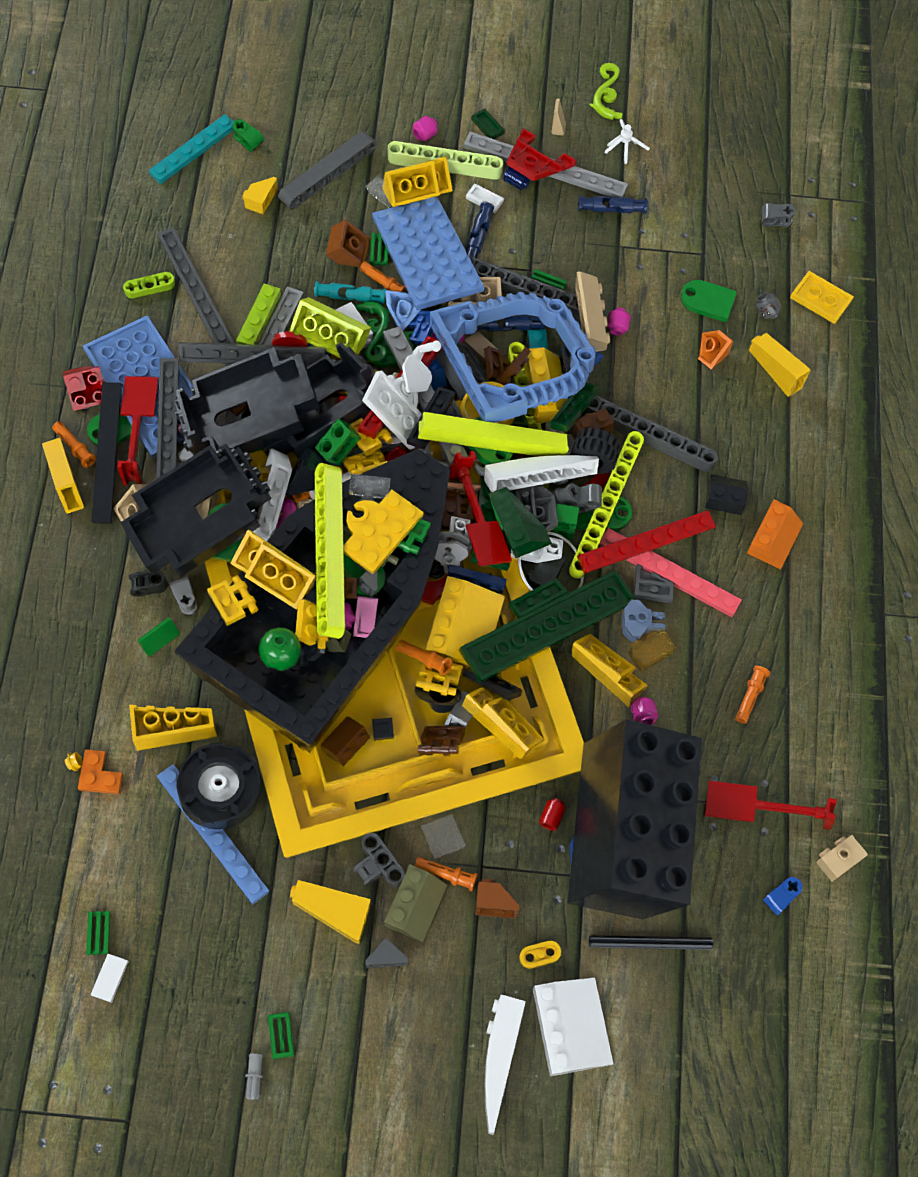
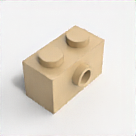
M853 835L847 839L844 836L834 843L836 845L835 848L830 850L828 847L819 854L821 858L816 863L831 882L868 855Z

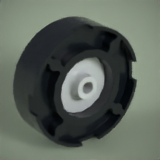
M223 743L208 744L193 751L182 763L176 782L179 803L184 813L196 824L209 829H226L240 824L252 814L260 797V774L255 761L241 748L226 746Z

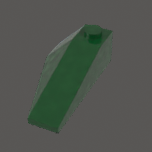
M507 487L488 494L515 558L552 544L545 526Z

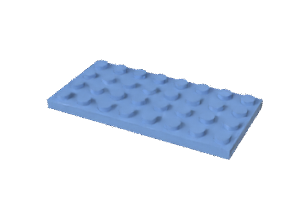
M437 196L372 213V219L416 310L484 291V285Z
M148 316L83 345V350L93 366L100 367L104 382L122 384L121 404L125 376L158 377L159 379L160 358H175ZM179 365V389L183 388L188 397L193 396L191 388L194 387ZM159 381L154 417H141L139 439L152 459L157 457ZM125 416L132 426L133 416ZM179 427L177 435V446L183 444V441H185V436L183 437L181 432H179Z

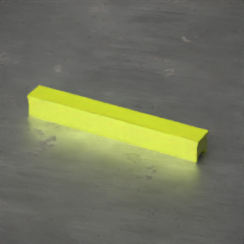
M423 412V419L419 421V439L538 457L566 455L569 450L567 434L428 412Z

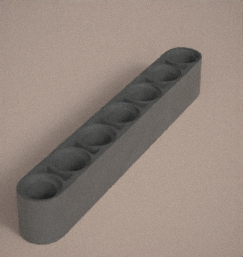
M361 131L282 188L278 198L290 209L296 208L373 152L377 142L365 131Z

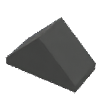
M385 938L365 960L366 968L408 966V957Z

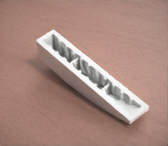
M556 455L522 458L485 465L484 481L491 492H494L504 487H507L509 490L578 478L597 474L599 458L597 456Z
M500 995L499 1000H494L492 1012L495 1013L494 1021H489L486 1032L490 1034L485 1064V1111L488 1134L492 1135L494 1134L526 1002L505 995Z

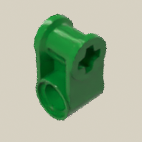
M237 119L233 122L234 139L248 151L252 152L264 141L262 134L245 120Z

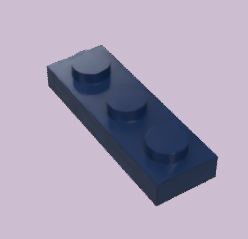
M453 565L449 566L447 576L471 582L499 594H503L507 580Z

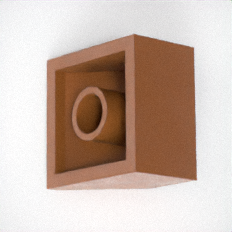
M344 220L331 227L326 256L337 264L360 267L366 261L370 237L347 220Z
M483 879V882H478L475 915L517 918L520 906L500 883H495V880Z

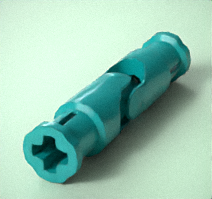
M316 281L314 297L327 296L330 299L349 301L356 299L361 302L375 301L385 304L386 288H383V290L372 289V287L368 286L355 288V286L349 284H321L319 281ZM347 287L346 297L340 295V288Z

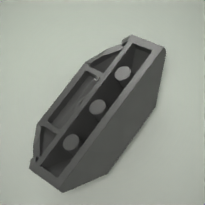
M541 485L515 489L516 497L545 526L547 532L558 526L554 494Z

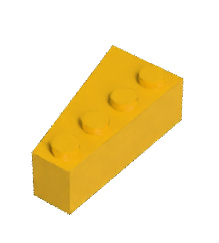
M129 705L132 739L137 751L217 737L215 717L211 708L186 707L185 709H175V707L169 706L167 708H155V706L148 705L146 707Z

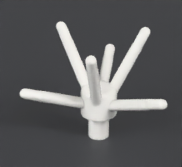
M620 119L621 134L607 144L610 147L605 150V153L607 154L622 141L625 143L624 164H627L628 142L632 141L633 144H638L646 150H650V148L634 138L631 126L625 125L623 120Z

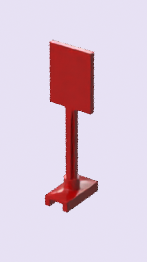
M125 376L120 414L121 416H133L128 460L118 461L117 466L123 486H127L128 481H137L138 484H143L140 468L136 461L141 417H154L158 377Z
M471 451L468 457H462L460 452L456 453L449 467L448 481L462 480L477 522L466 524L465 527L479 566L512 562L499 522L485 521L472 486L469 471L477 458L475 452Z
M709 781L705 811V816L754 823L755 810L759 809L814 816L817 819H823V829L828 830L832 829L836 818L833 811L837 799L828 798L825 807L816 806L814 808L757 800V786Z

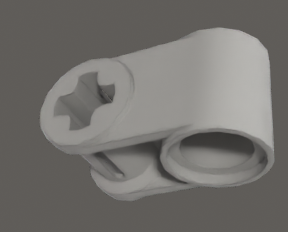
M188 576L170 582L173 595L182 613L185 615L194 614L198 609V605Z

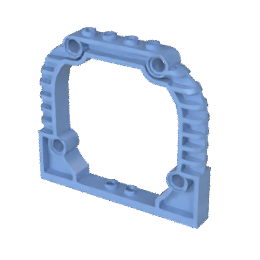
M518 292L516 295L509 293L505 297L498 296L494 300L490 298L486 302L479 301L475 305L471 301L430 311V326L482 421L497 423L527 414L528 408L534 409L538 405L544 406L548 402L554 403L559 399L565 400L568 396H574L585 386L589 373L594 369L595 348L590 345L586 334L581 331L580 325L573 318L571 310L560 299L550 300L546 296H543L542 299L537 297L535 293L525 295L523 292ZM526 314L537 316L545 326L555 328L571 353V370L568 373L524 387L510 383L502 388L487 383L478 385L473 376L472 368L466 364L465 356L463 353H460L457 343L464 334L475 333L479 325L510 316Z

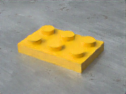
M808 271L790 298L836 324L852 302L854 296Z

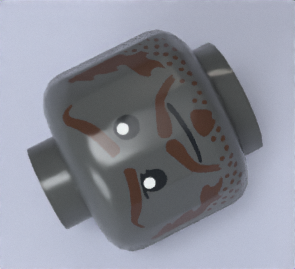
M765 292L757 298L755 307L762 318L774 319L780 314L782 305L775 294Z

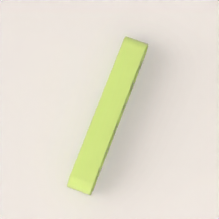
M393 141L388 145V161L391 164L410 166L446 156L449 173L488 179H499L502 176L503 160L497 156Z

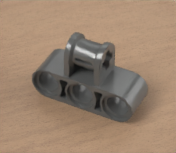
M572 483L566 488H557L554 491L556 505L562 504L579 507L578 514L597 509L602 505V487L598 484L578 487Z
M376 833L365 834L362 838V849L367 858L358 863L353 868V871L360 875L365 887L382 876L390 887L399 888L405 876L403 868ZM374 840L377 845L369 848L366 846V842ZM381 856H385L389 859V862L382 865L378 862V859ZM392 873H399L401 878L398 881H392L390 875Z

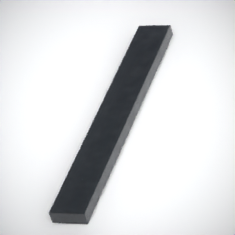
M102 382L91 519L93 524H112L122 394L121 383Z

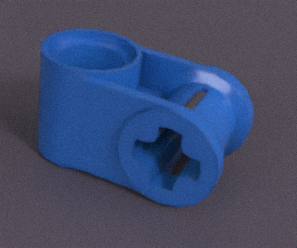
M789 877L779 887L769 893L763 901L778 916L800 894L802 883L795 877ZM793 885L794 889L790 892L788 888Z

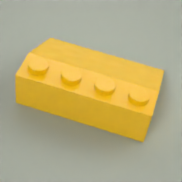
M447 576L426 651H435L443 658L448 657L454 663L468 666L459 652L460 647L496 630L505 596L471 582Z

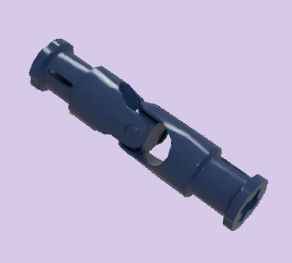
M581 195L578 198V211L647 213V198H644V200H637L631 197L616 198L604 196L588 198ZM609 201L608 207L604 206L602 203Z
M481 202L479 214L476 215L466 246L468 256L476 259L478 254L481 253L491 222L490 216L495 208L491 203Z
M529 315L505 318V328L498 326V320L477 326V330L488 331L545 329V325L539 317Z

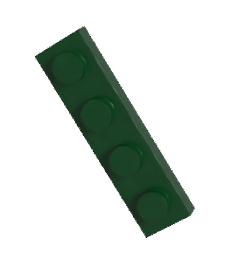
M586 382L585 386L577 394L571 395L550 421V428L568 432L600 392V386Z

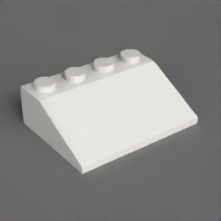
M595 978L559 981L534 986L533 994L550 1077L613 1065Z

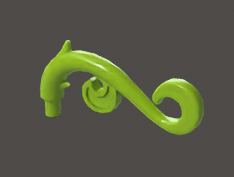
M605 63L600 67V74L603 78L609 80L597 89L593 98V104L590 103L589 105L606 119H622V113L614 112L609 107L606 108L601 102L602 96L606 103H612L616 100V91L608 87L616 81L620 74V69L617 65ZM613 71L614 76L609 79V74L606 72Z

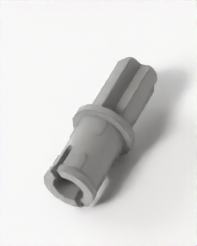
M249 1054L248 1074L245 1075L247 1077L246 1099L257 1100L259 1098L260 1079L263 1078V1075H261L262 1054Z

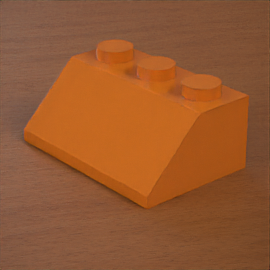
M773 499L747 554L781 570L803 526V522L791 507Z

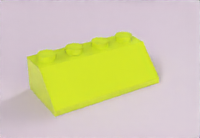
M309 297L299 301L290 328L294 335H303L308 343L316 347H325L326 352L339 358L341 357L335 345L342 342L346 347L350 346L358 355L366 344L371 330L370 326Z

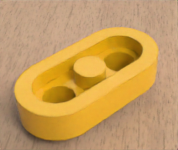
M554 941L527 946L521 951L519 960L521 965L527 969L548 965L559 959L561 948ZM551 949L554 955L548 956L546 950ZM532 955L534 960L529 962L526 960V956Z

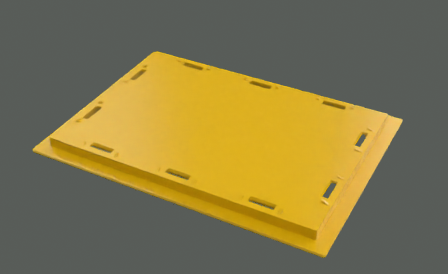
M461 400L455 401V403H456V405H457V407H458V409H459V411H460V413H461V403H462V401H461ZM430 440V450L433 452L431 454L432 457L443 461L441 458L442 449L438 441ZM405 445L400 447L406 453L419 449L415 447L409 450ZM262 450L249 453L253 460L250 462L252 467L260 462L263 463V468H267L265 465L268 457ZM291 451L287 456L293 470L299 459ZM473 463L469 471L470 480L479 484L480 475L475 471V463ZM345 466L340 467L343 473L348 472ZM268 476L264 477L263 481L267 482ZM227 489L219 491L217 493L216 506L222 503H229L232 493ZM290 495L288 497H284L288 500L290 499L291 501H293ZM461 507V514H466L465 507ZM441 524L440 532H449V529L442 530ZM470 549L468 557L462 560V568L507 579L503 594H500L505 596L496 629L518 619L508 607L509 602L530 592L521 577L518 559L512 558L508 571L489 566H479L478 563L470 562L472 550ZM211 558L205 561L211 587L225 580L230 585L233 582L232 578L238 576L241 570L230 564L231 562ZM444 573V575L438 579L428 577V581H438L444 578L448 573ZM441 599L437 600L434 605L420 602L419 607L410 617L394 645L310 753L306 750L303 751L296 743L280 732H276L245 710L284 857H292L371 832L387 829L580 772L584 741L551 648L549 647L496 675L522 690L520 697L508 701L544 739L522 759L516 756L474 716L465 729L461 745H455L459 747L458 754H451L450 756L433 754L429 756L425 755V753H418V745H422L420 738L425 726H444L450 712H435L431 709L428 702L421 700L416 695L415 686L417 680H426V678L419 676L423 662L398 652L396 646L397 644L402 646L398 642L403 639L412 645L426 650ZM462 665L463 669L458 686L450 684V686L458 688L461 693L464 690L471 693L483 687L463 676L464 669L469 668V666ZM520 678H528L537 707L530 708ZM490 691L496 699L500 697L498 694ZM349 716L364 726L370 738L343 767L327 756L321 744ZM392 718L394 739L374 741L372 719ZM291 743L293 744L301 775L294 777L285 749V745ZM504 760L506 767L475 776L472 775L471 768ZM385 793L389 794V801L356 810L354 802Z

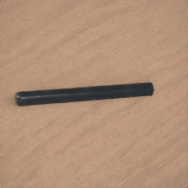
M591 935L588 940L589 947L695 950H711L713 948V939L711 937Z

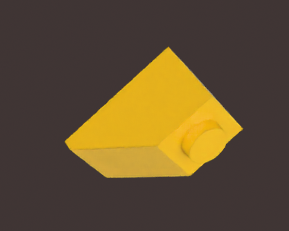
M272 177L251 184L248 190H245L242 199L244 200L245 208L264 215L278 190L277 178Z

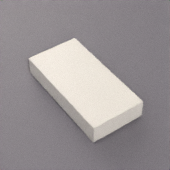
M475 183L466 194L467 200L479 206L481 202L493 204L495 207L493 213H496L504 202L503 197Z
M107 954L91 996L112 1003L128 965V960Z

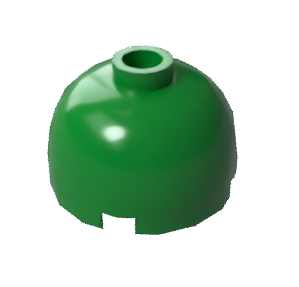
M277 627L270 629L260 640V658L269 668L272 667L280 671L290 669L297 663L301 654V645L298 637L287 628Z

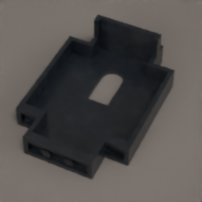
M342 342L335 345L341 360H332L326 354L309 365L307 369L319 404L338 392H347V397L321 415L316 410L300 415L304 431L261 448L267 457L270 449L285 455L292 451L300 459L306 447L316 451L315 447L320 439L325 436L338 419L349 424L360 418L364 420L371 411L362 400L375 375L373 367L370 364L367 365L364 358L358 356L350 346L346 347Z
M275 347L193 379L194 388H191L193 393L191 397H188L183 388L175 390L177 395L175 399L177 408L175 415L177 420L181 422L179 429L182 436H185V441H183L187 452L190 451L193 456L211 445L215 451L218 449L224 457L225 454L220 449L224 444H227L230 449L239 447L243 453L246 451L248 453L304 431L300 415L320 408L306 363L301 354L299 353L281 361ZM248 403L251 416L226 426L216 425V418L219 414Z
M224 444L220 447L221 451L225 454L223 457L218 449L215 451L210 445L132 494L140 510L120 523L145 568L152 574L171 563L173 569L182 577L243 538L247 530L254 531L261 526L257 520L260 516L255 509L272 499L268 493L271 489L265 480L261 482L259 477L262 475L256 466L252 467L250 464L253 460L247 451L243 453L239 447L230 449L227 444ZM221 490H229L232 493L231 501L202 520L195 506Z

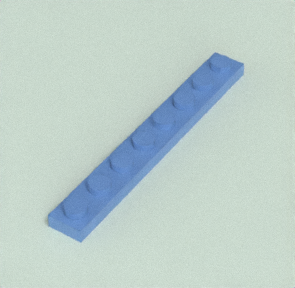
M172 764L157 775V778L182 810L176 785L179 771ZM189 819L252 905L269 893L268 888L223 829L205 828Z

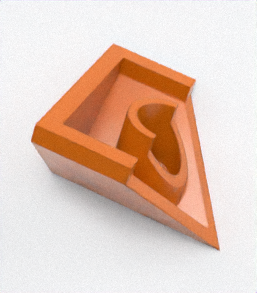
M721 330L702 333L698 359L712 370L729 355L733 340Z

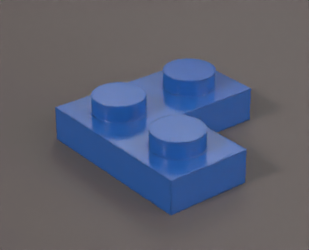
M420 311L406 327V329H415L410 338L412 344L421 345L427 336L432 337L434 331L430 326V311Z

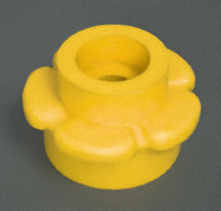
M69 752L67 754L68 757L65 759L66 766L69 770L78 771V768L82 767V758L78 752Z

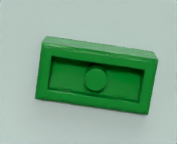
M168 617L137 641L141 649L150 657L179 636L180 633L171 618Z

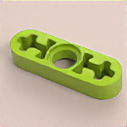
M163 272L129 280L124 283L123 289L125 295L133 299L171 290L175 286L173 274ZM151 282L154 283V286L146 288L145 284Z

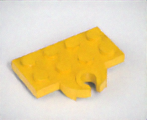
M393 490L386 495L380 504L369 500L355 503V510L364 512V515L356 518L353 516L352 511L348 510L346 523L352 536L343 545V553L371 574H374L423 517L424 512Z

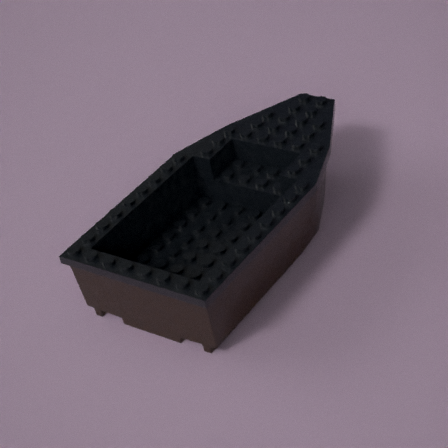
M416 449L342 482L343 525L347 526L348 510L352 511L353 516L356 518L364 515V512L355 510V503L369 500L380 504L391 490L423 511L424 515L421 519L431 523L423 543L415 540L413 544L420 547L417 555L412 552L406 553L402 548L396 547L391 554L400 558L397 565L387 561L383 567L385 583L381 591L373 596L378 598L375 628L367 638L353 636L354 622L352 628L348 630L352 635L346 652H329L326 647L324 649L325 653L315 661H308L306 666H300L298 659L297 663L290 669L280 671L267 667L260 658V640L266 632L277 627L287 628L294 632L297 610L244 577L246 573L241 571L238 576L242 581H245L250 596L255 598L258 611L251 614L250 610L245 608L243 610L246 617L227 626L215 604H213L176 648L175 654L185 660L191 671L197 674L201 680L207 681L241 708L296 743L303 751L306 750L310 753L394 645L410 617L420 605L438 549L450 469L420 449ZM315 499L288 515L267 540L268 543L314 575H316ZM315 577L314 586L305 599L317 605ZM240 593L234 594L238 602L243 600ZM358 596L357 599H344V602L350 604L356 616Z

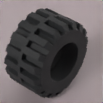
M585 428L578 432L570 455L597 456L599 458L597 474H606L614 470L621 451V443H619V440L614 435L605 430Z

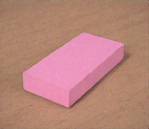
M358 596L353 636L367 638L375 628L378 598Z

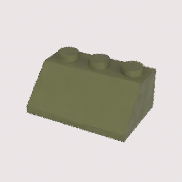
M410 864L384 921V927L423 943L445 893L447 884L431 873Z

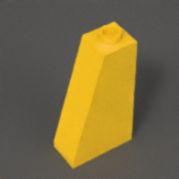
M765 333L762 336H756L751 341L752 344L749 349L751 354L788 397L801 390L811 371L809 367L769 334Z
M57 438L42 443L55 488L66 514L83 509L84 505L61 439Z
M300 880L297 881L296 886H292L290 897L292 898L293 905L351 941L360 944L371 899Z

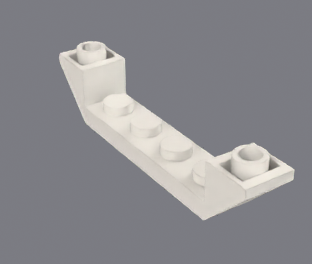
M270 449L265 467L271 469L267 484L271 489L268 493L272 499L260 506L258 511L260 518L257 520L261 526L253 531L265 541L270 538L271 533L276 529L292 472L289 457L274 449Z
M451 516L449 532H461L468 536L465 526L470 524V520ZM549 537L552 542L551 545L523 555L521 560L540 563L561 559L563 540ZM511 549V558H515Z

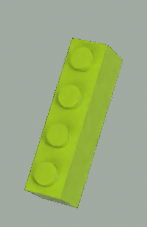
M263 284L236 339L237 344L258 345L281 299L280 288Z

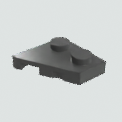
M637 564L634 597L642 600L672 603L674 583L661 578L654 572L651 574L643 570V566Z

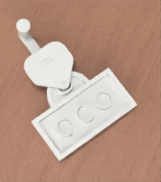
M439 341L417 346L413 353L407 356L402 367L403 374L399 378L390 380L382 370L377 371L362 400L409 450L415 447L408 445L407 439L422 415L417 409V392L427 391L432 381L431 372L421 359L426 352L439 351L441 349Z

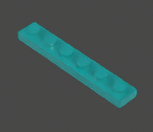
M224 114L149 169V175L159 184L164 183L231 133L234 121Z

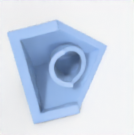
M386 290L387 307L397 326H400L403 331L421 309L416 310L409 293Z

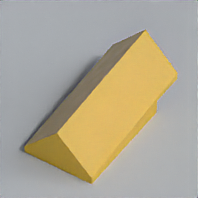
M447 157L385 172L382 189L391 206L396 207L451 192L452 185Z
M247 530L230 563L245 572L246 575L244 577L296 610L298 609V601L305 599L314 586L316 577L312 572L251 530Z
M588 634L573 643L571 656L630 708L632 703L648 686L632 674L636 667L592 634Z
M481 687L465 697L462 706L520 759L524 758L544 740L507 699L501 696L496 699L487 688Z

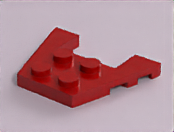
M524 128L507 159L508 166L533 181L572 168L576 165L577 161L566 153H563L554 161L529 145L535 141L536 135Z

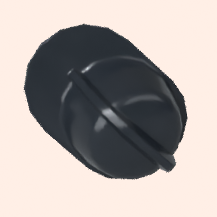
M415 686L416 695L421 700L428 702L431 709L438 713L451 712L455 704L462 699V693L458 688L455 696L448 694L444 696L440 692L432 690L428 692L424 691V688Z

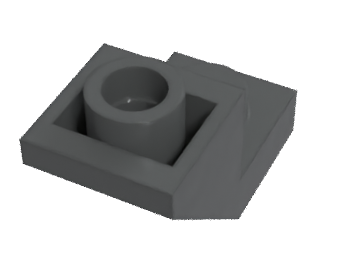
M356 563L357 566H358L360 569L366 570L365 568H363L362 566H360L358 563ZM366 570L360 577L358 585L364 594H369L371 597L377 591V571L371 574Z
M463 691L462 699L455 704L444 726H460L466 729L469 721L473 718V715L462 706L469 692Z

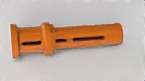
M367 261L361 264L360 271L381 284L386 290L408 292L405 285L403 286L398 283L395 278L386 276Z
M57 421L53 424V431L72 450V455L81 461V465L84 468L92 466L96 461V456L87 450V446L84 443H80L62 421Z
M403 639L398 642L402 646L398 644L396 646L398 652H402L425 663L427 668H434L442 675L448 674L451 670L452 660L448 657L443 658L439 656L435 651L428 652Z
M754 666L751 680L747 682V692L735 716V720L742 724L747 723L759 692L764 690V682L770 676V671L762 666Z
M421 857L417 858L415 867L425 870L434 876L451 881L454 886L458 884L467 887L469 891H473L478 877L477 873L470 874L462 871V868H449Z

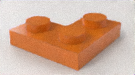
M85 749L78 784L79 791L120 794L123 774L122 772L103 771L106 759L105 751Z

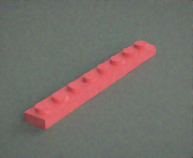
M608 528L601 538L599 546L603 547L626 539V537ZM652 551L626 559V561L636 566L637 564L642 565V569L651 574L654 572L661 578L674 583V587L730 617H733L742 599Z

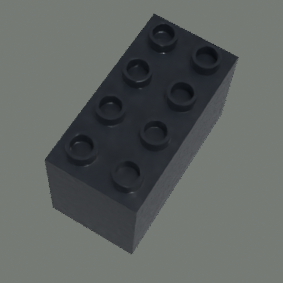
M625 719L583 744L567 904L642 920L690 905L702 738Z

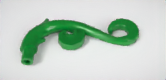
M364 301V303L356 304L357 311L365 310V312H371V314L375 312L381 319L380 325L376 319L366 321V324L371 327L373 335H375L366 349V359L371 363L378 364L387 358V349L382 345H377L376 349L380 351L378 355H371V350L383 337V331H386L388 328V314L390 311L379 303Z

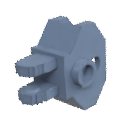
M631 600L624 608V613L622 614V634L630 643H638L650 631L666 630L665 624L652 623V620L665 619V614L663 612H651V609H647L640 600Z

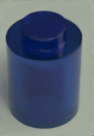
M510 166L503 177V181L520 191L526 189L530 184L529 178Z

